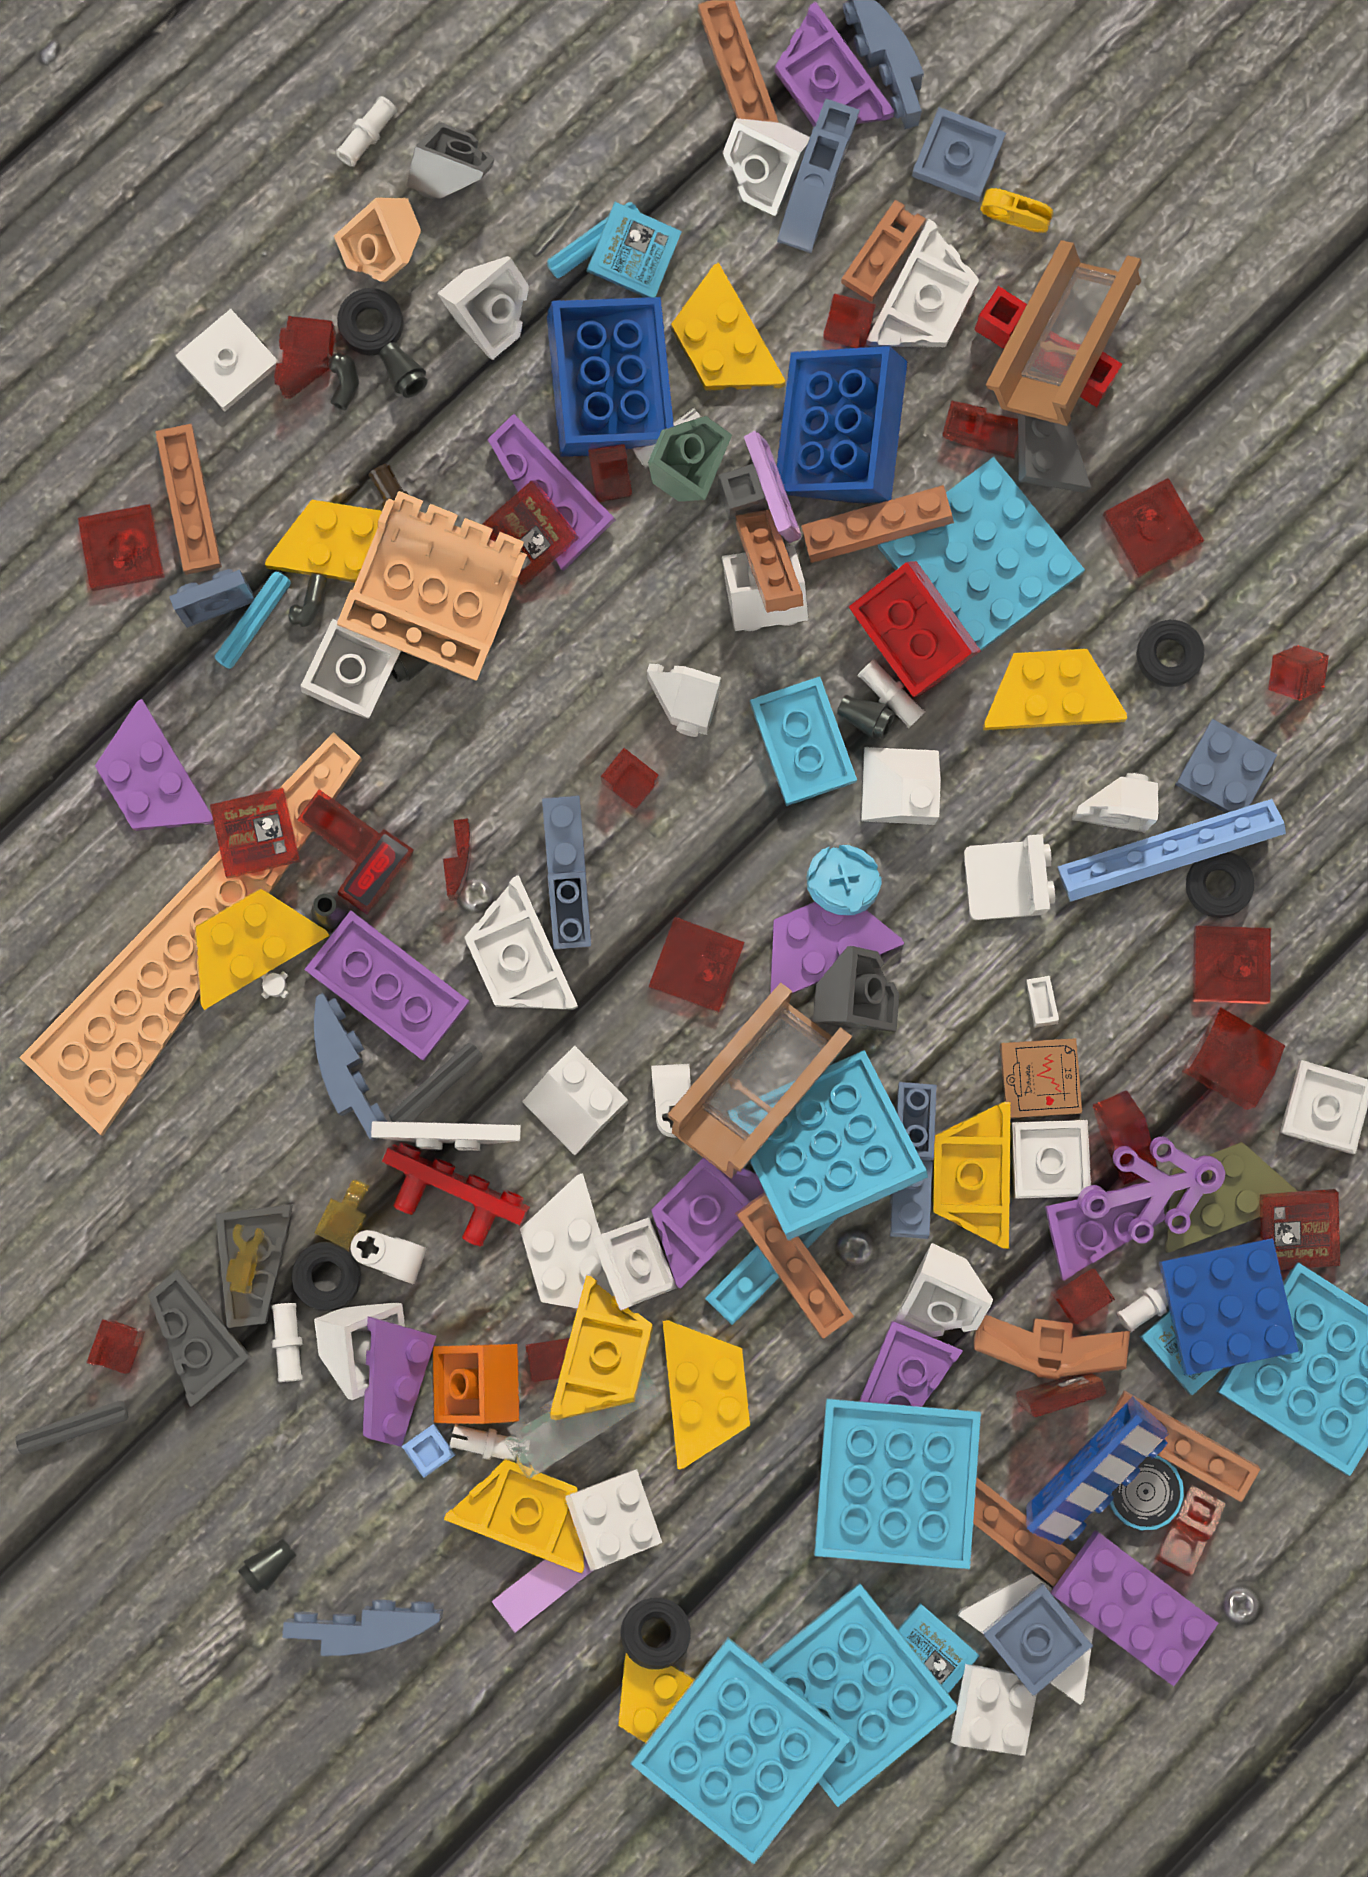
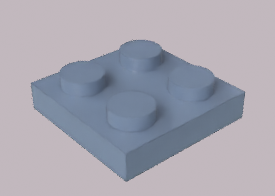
M939 107L911 177L979 202L1005 139L1006 132Z
M232 569L220 571L212 576L211 581L200 585L198 583L183 585L177 589L176 594L169 596L175 612L187 628L251 604L255 599L241 571L233 572Z
M1212 719L1175 785L1225 813L1250 806L1277 754Z
M1040 1583L982 1632L1033 1696L1093 1647L1043 1583Z

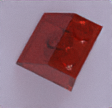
M1219 1007L1182 1072L1248 1110L1257 1106L1275 1075L1285 1045Z

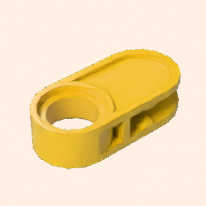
M997 188L986 190L980 207L984 215L994 220L1037 233L1048 231L1054 214L1053 209L1042 202Z

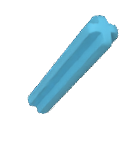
M628 202L624 205L635 211L640 212L632 202ZM607 218L548 259L547 266L556 278H561L593 255Z
M280 572L272 573L216 653L215 660L222 666L232 668L291 585V581Z

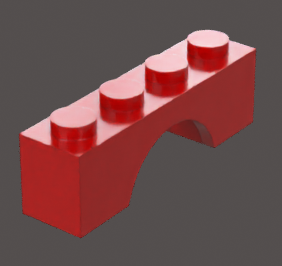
M998 286L979 314L974 331L1004 349L1027 303ZM1052 331L1045 342H1053L1055 346L1078 351L1081 346L1061 338ZM1041 349L1033 368L1046 376L1063 380L1075 357L1055 352L1046 353L1045 350ZM1102 352L1080 398L1097 408L1117 378L1123 364Z

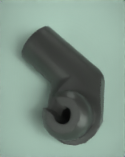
M335 353L331 356L328 366L333 373H337L339 385L330 403L341 410H347L359 386V377L355 361L347 354L343 356L340 353Z
M319 574L310 576L303 606L294 604L290 607L288 620L291 624H300L301 627H306L313 622L323 604L328 580L324 576Z

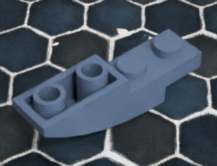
M847 0L846 3H843V11L848 25L854 24L857 33L854 36V42L859 57L865 56L868 68L879 66L882 82L885 86L890 85L893 94L890 102L895 118L901 117L905 129L918 126L922 110L915 90L921 89L924 72L910 42L895 20L875 0Z
M825 98L816 126H814L777 242L812 253L835 188L838 173L859 117V109Z
M580 795L542 798L554 949L590 947L591 933Z
M321 993L316 996L314 1038L319 1067L326 1089L337 1113L344 1116L354 1110L369 1139L375 1141L379 1138L371 1137L372 1122L388 1121L378 1103L371 1106L364 1093L370 1089L360 1071L358 1070L354 1073L351 1071V1068L363 1062L359 1052L365 1049L355 1031L352 1030L347 1033L340 1021L346 1018V1015L337 999L333 998L329 1001L328 997Z
M898 1083L896 1112L927 1170L928 1178L891 1194L890 1236L928 1239L930 1235L932 1161L934 1158L937 1085Z
M372 1600V1606H366L362 1610V1621H356V1615L333 1614V1620L317 1619L318 1613L295 1612L294 1618H288L284 1621L283 1638L321 1640V1656L367 1653L404 1642L426 1631L443 1618V1610L434 1609L433 1602L416 1601L411 1602V1608L395 1607L396 1601Z

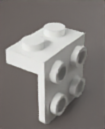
M1043 834L1028 835L1023 842L976 845L965 849L964 863L969 914L973 920L1045 915L1050 909V904L1055 903L1053 881H1047L1046 867L1051 866V849L1049 844L1043 843Z

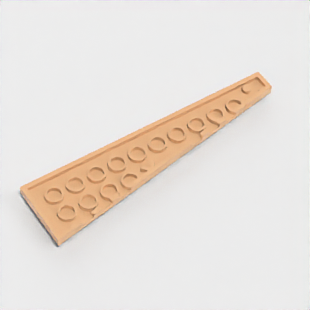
M334 732L263 806L265 809V806L276 803V809L273 806V809L270 810L267 807L268 810L263 811L262 808L260 813L259 809L255 814L261 816L249 819L252 822L251 829L249 822H246L244 828L242 826V831L240 828L239 832L236 833L239 834V844L237 836H235L236 845L234 837H232L233 843L229 845V840L19 1057L100 1135L103 1136L200 996L195 926L260 888L270 894L314 830L312 826L303 820L304 814L319 795L332 804L362 761L361 757ZM278 813L283 837L257 843L252 819ZM250 832H251V836L253 837V839H255V841H253V840H252V842L250 841V840L252 839V838H250ZM242 833V835L244 836V841H241L240 845V838ZM284 840L287 852L273 855L276 854L273 842ZM233 850H235V854L237 853L236 851H238L239 854H238V855H234V853H233L234 851H233ZM255 853V856L260 859L252 860L250 859V856L251 858H253ZM234 857L235 859H237L236 863L238 864L233 863L232 859H234Z

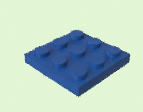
M1273 1238L1159 1262L1184 1375H1192L1299 1352Z

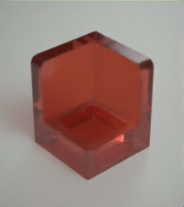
M833 294L823 339L852 348H865L876 304Z
M625 444L588 450L596 499L599 502L631 497L632 489Z
M1299 645L1273 655L1268 690L1297 700H1302L1322 691L1325 686L1329 655Z
M623 748L601 775V783L631 807L637 809L659 783V775L627 749Z
M1089 1269L1073 1281L1063 1284L1051 1292L1070 1323L1074 1325L1079 1324L1115 1300L1095 1269Z
M102 1319L87 1363L94 1366L100 1365L123 1374H129L145 1331L111 1319Z
M570 1338L525 1345L533 1382L558 1379L560 1377Z

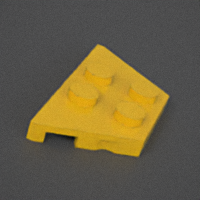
M719 262L714 264L671 323V330L705 391L723 390L727 387H733L737 390L752 389V386L784 387L786 380Z
M311 500L267 557L265 566L268 569L305 575L319 574L325 578L356 583L377 531L378 520L382 511Z
M1088 649L1013 653L983 724V731L1125 722L1127 720V713Z
M260 888L195 926L201 1007L204 1010L330 935L325 929Z
M1011 1102L997 1104L935 1134L932 1174V1212L1003 1249H1009Z
M586 1275L550 1412V1418L553 1420L635 1402L653 1325L639 1313H634L629 1308L620 1310L615 1296L613 1297L599 1286L597 1280L592 1276Z
M667 1320L663 1321L676 1457L678 1469H683L750 1426L742 1348Z
M505 1459L483 1482H480L469 1492L470 1494L457 1506L448 1511L444 1517L445 1521L583 1574L584 1572L583 1548L565 1496L578 1491L576 1486L534 1471V1474L528 1478L531 1469Z
M625 1654L618 1726L646 1743L695 1679L674 1665L657 1670L641 1667Z

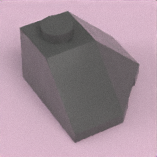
M438 122L415 146L406 186L417 190L424 197L441 199L482 179L493 167L495 159L488 152L481 153L478 150L479 141L473 134Z
M856 946L846 947L816 984L813 1022L837 1027L897 1031L899 992L894 982H887L881 970L884 962L879 952Z

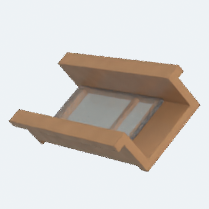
M1060 241L986 383L987 389L994 390L1001 409L1068 426L1071 420L1070 414L1136 285L1141 283L1138 272L1142 263L1140 258L1127 255L1118 272L1081 263L1074 243Z
M781 982L667 1115L673 1121L671 1133L731 1179L737 1171L741 1172L853 1037L841 1027L831 1036L791 1006L789 1003L792 991Z

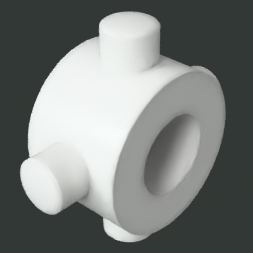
M282 971L280 974L266 973L261 976L264 989L261 995L265 999L269 996L286 998L289 994L286 991L287 983L285 981L288 975Z

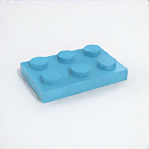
M820 676L750 700L753 714L786 806L857 782Z

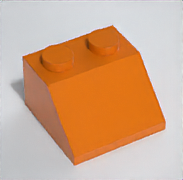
M518 1344L433 1346L434 1423L487 1424L518 1422Z

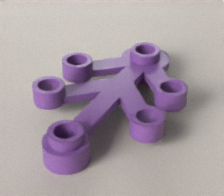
M1157 1137L1150 1144L1151 1155L1160 1162L1170 1161L1185 1171L1168 1175L1139 1158L1130 1147L1121 1146L1113 1154L1114 1164L1121 1171H1132L1146 1179L1147 1182L1108 1192L1100 1186L1090 1185L1080 1192L1078 1205L1086 1216L1098 1219L1105 1216L1112 1207L1150 1198L1139 1217L1133 1219L1128 1226V1232L1136 1242L1146 1243L1153 1237L1154 1229L1152 1225L1174 1191L1187 1188L1177 1207L1169 1210L1165 1216L1167 1227L1172 1232L1181 1234L1189 1229L1191 1223L1189 1215L1201 1196L1213 1193L1222 1186L1225 1179V1170L1221 1162L1212 1156H1200L1194 1159L1175 1148L1168 1138ZM1168 1144V1151L1163 1155H1158V1146ZM1125 1153H1130V1162L1128 1164H1120V1157ZM1206 1170H1211V1179L1202 1181V1173ZM1102 1199V1206L1099 1209H1091L1090 1206L1093 1200ZM1178 1215L1183 1216V1222L1179 1226H1172L1174 1217ZM1146 1225L1147 1230L1143 1235H1135V1230L1138 1226Z

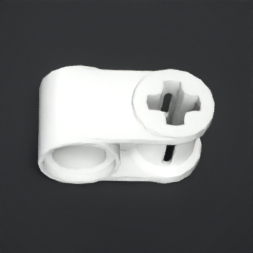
M689 1064L651 1066L657 1127L663 1135L676 1138L671 1133L670 1123L663 1121L662 1118L667 1117L669 1111L691 1087Z
M370 1230L362 1231L353 1238L351 1252L356 1261L382 1271L385 1275L415 1284L427 1248ZM369 1238H374V1245L379 1248L377 1255L370 1254L368 1259L362 1258L364 1252L359 1249L360 1242L367 1243Z

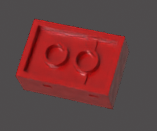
M917 561L904 563L849 606L851 612L913 697L925 694L981 652Z

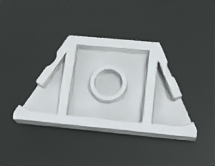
M927 221L867 338L866 345L870 347L947 346L978 285L979 279L969 266L962 263L959 253L952 244L948 245L937 231V225L933 221Z
M519 875L513 877L504 892L485 911V915L464 937L495 1007L576 1009L578 1005Z
M372 1122L371 1137L416 1142V1147H420L419 1149L442 1150V1143H455L457 1150L480 1151V1144L520 1141L521 1125Z
M582 1173L573 1178L520 1228L540 1300L543 1303L578 1308L586 1275L596 1279L598 1285L614 1297L592 1238L601 1235Z
M1029 1572L1014 1580L1012 1584L988 1594L986 1598L973 1605L962 1608L957 1615L982 1633L1040 1583H1043L1049 1592L1053 1588ZM1054 1597L1092 1644L1094 1626ZM1091 1648L1050 1682L1080 1705L1084 1701Z

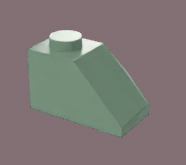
M707 416L662 430L648 461L652 483L679 502L705 500L732 434Z

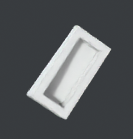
M1050 976L1027 979L1026 985L1034 1028L1058 1024L1059 1018Z

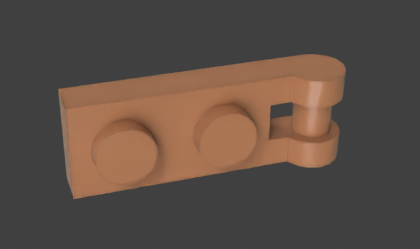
M895 200L842 277L841 283L872 302L913 240L921 232L927 219L918 213L914 216L905 210L904 204ZM897 222L906 229L902 233L892 226Z

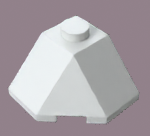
M736 119L723 155L728 167L732 166L739 186L737 188L742 200L776 216L798 175L810 137L781 123Z
M507 256L464 270L437 293L457 323L490 359L493 360L520 337L523 323L520 321L523 300L527 301L529 285L510 257Z
M649 664L647 679L670 723L677 726L676 730L688 736L697 737L698 733L707 735L720 695L721 677L685 666H674V669H671L670 672H663L664 667L660 664Z
M1128 773L1126 777L1118 778L1079 805L1073 812L1072 820L1145 833L1158 819V783L1149 782V777L1146 775Z
M931 1243L917 1269L894 1322L930 1337L943 1336L945 1330L962 1328L963 1332L977 1330L992 1305L993 1299L967 1259Z
M401 1303L343 1307L314 1319L318 1355L348 1399L354 1400L365 1395V1390L369 1387L370 1366L366 1365V1350L371 1349V1331L367 1330L368 1316L405 1326L403 1305Z

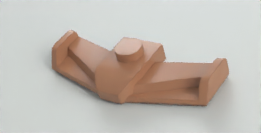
M985 1315L979 1328L974 1332V1350L1030 1371L1037 1377L1058 1380L1065 1376L1126 1369L1130 1331L1072 1337L1073 1323L1033 1319L1032 1332Z

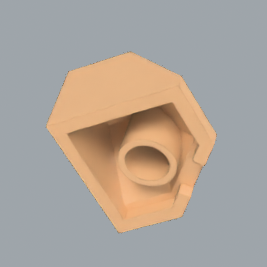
M375 198L338 231L334 238L348 269L364 272L371 275L373 279L387 282L409 263L421 229L408 198Z

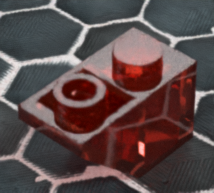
M288 316L287 328H281L279 336V349L284 350L282 363L276 364L274 375L275 385H279L284 398H293L330 369L328 363L334 354L336 331L332 320Z
M1127 1090L1093 1104L1098 1128L1112 1161L1113 1154L1117 1148L1128 1146L1133 1149L1139 1158L1158 1168L1156 1159L1151 1155L1149 1149L1151 1138L1146 1118ZM1123 1154L1120 1157V1164H1128L1131 1160V1154ZM1115 1165L1124 1185L1141 1178V1176L1132 1171H1121Z

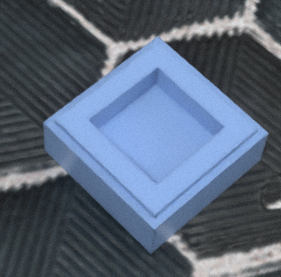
M432 1424L402 1446L423 1478L456 1455L452 1448H449L450 1445L435 1424Z

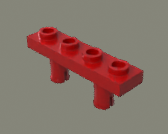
M401 1142L399 1146L393 1144L387 1148L382 1162L404 1172L406 1175L393 1205L396 1209L413 1215L427 1185H433L472 1203L475 1207L462 1239L480 1247L483 1246L495 1217H502L517 1225H521L524 1222L530 1207L523 1204L524 1198L509 1190H503L502 1194L488 1188L490 1182L477 1175L469 1174L468 1178L455 1173L456 1167L451 1163L439 1158H435L433 1162L420 1156L421 1150L407 1143Z

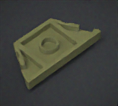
M1243 1142L1237 1143L1207 1155L1216 1158L1223 1165L1225 1170L1224 1182L1215 1192L1201 1196L1189 1215L1191 1223L1186 1232L1176 1234L1167 1227L1165 1251L1170 1253L1274 1212L1273 1207L1282 1208L1281 1206H1289L1304 1199L1302 1194ZM1176 1167L1170 1170V1175L1185 1171ZM1204 1171L1201 1175V1180H1210L1212 1171ZM1187 1188L1174 1191L1167 1204V1212L1177 1207ZM1178 1215L1174 1217L1172 1226H1179L1183 1222V1216Z

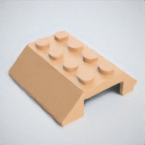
M398 491L395 501L391 499L386 500L378 520L377 531L353 590L350 589L337 626L477 681L527 557V554L520 552L524 541L499 532L496 542L489 539L492 528L467 518L464 519L460 528L455 526L457 514L430 504L427 512L423 513L420 511L423 500Z

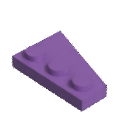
M1150 1198L1112 1207L1105 1216L1098 1219L1086 1216L1078 1205V1199L1045 1206L1061 1281H1065L1076 1272L1103 1258L1106 1254L1124 1243L1131 1241L1133 1238L1128 1232V1226L1133 1219L1139 1217ZM1102 1199L1093 1200L1090 1206L1091 1209H1099L1102 1206ZM1164 1209L1152 1225L1153 1227L1165 1220ZM1138 1226L1135 1230V1235L1139 1236L1146 1232L1147 1226Z

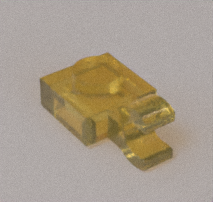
M357 1179L352 1180L342 1202L331 1198L314 1233L346 1249H351V1242L358 1234L367 1216L358 1211L357 1208L366 1195L369 1185Z
M237 1224L233 1230V1240L239 1247L240 1252H238L236 1259H231L229 1262L226 1281L231 1282V1291L251 1293L258 1260L257 1252L259 1245L263 1241L264 1231L263 1229L256 1228L254 1239L246 1242L242 1238L244 1225Z

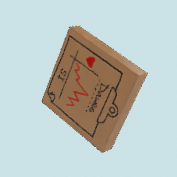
M1076 1038L1000 1044L1004 1102H1011L1010 1119L1082 1114Z

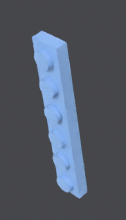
M1269 799L1058 866V872L1071 902L1286 834L1285 823L1273 800Z

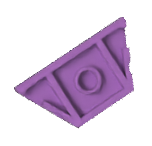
M816 1L812 3L799 29H796L792 36L790 45L783 52L775 66V73L813 126H816L825 98L859 109L860 112L856 124L891 119L894 116V110Z
M142 699L137 701L95 765L133 830L139 831L150 830L155 827L173 828L188 824H213L216 822L215 818Z
M813 902L773 921L770 994L780 982L789 988L792 994L817 984L847 946L877 951L881 956L903 946L904 942L902 938L867 910L855 915H837L824 910L816 902Z
M702 1158L651 1209L675 1283L679 1289L743 1226L735 1213L764 1193L756 1173L743 1169L741 1172L737 1171L731 1179L705 1158Z

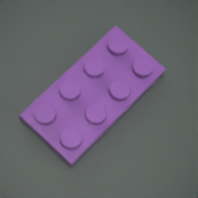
M352 911L348 913L304 969L422 1061L428 1058L470 1004L468 999Z
M1094 1530L1050 1592L1054 1597L1172 1686H1175L1219 1624L1096 1530Z

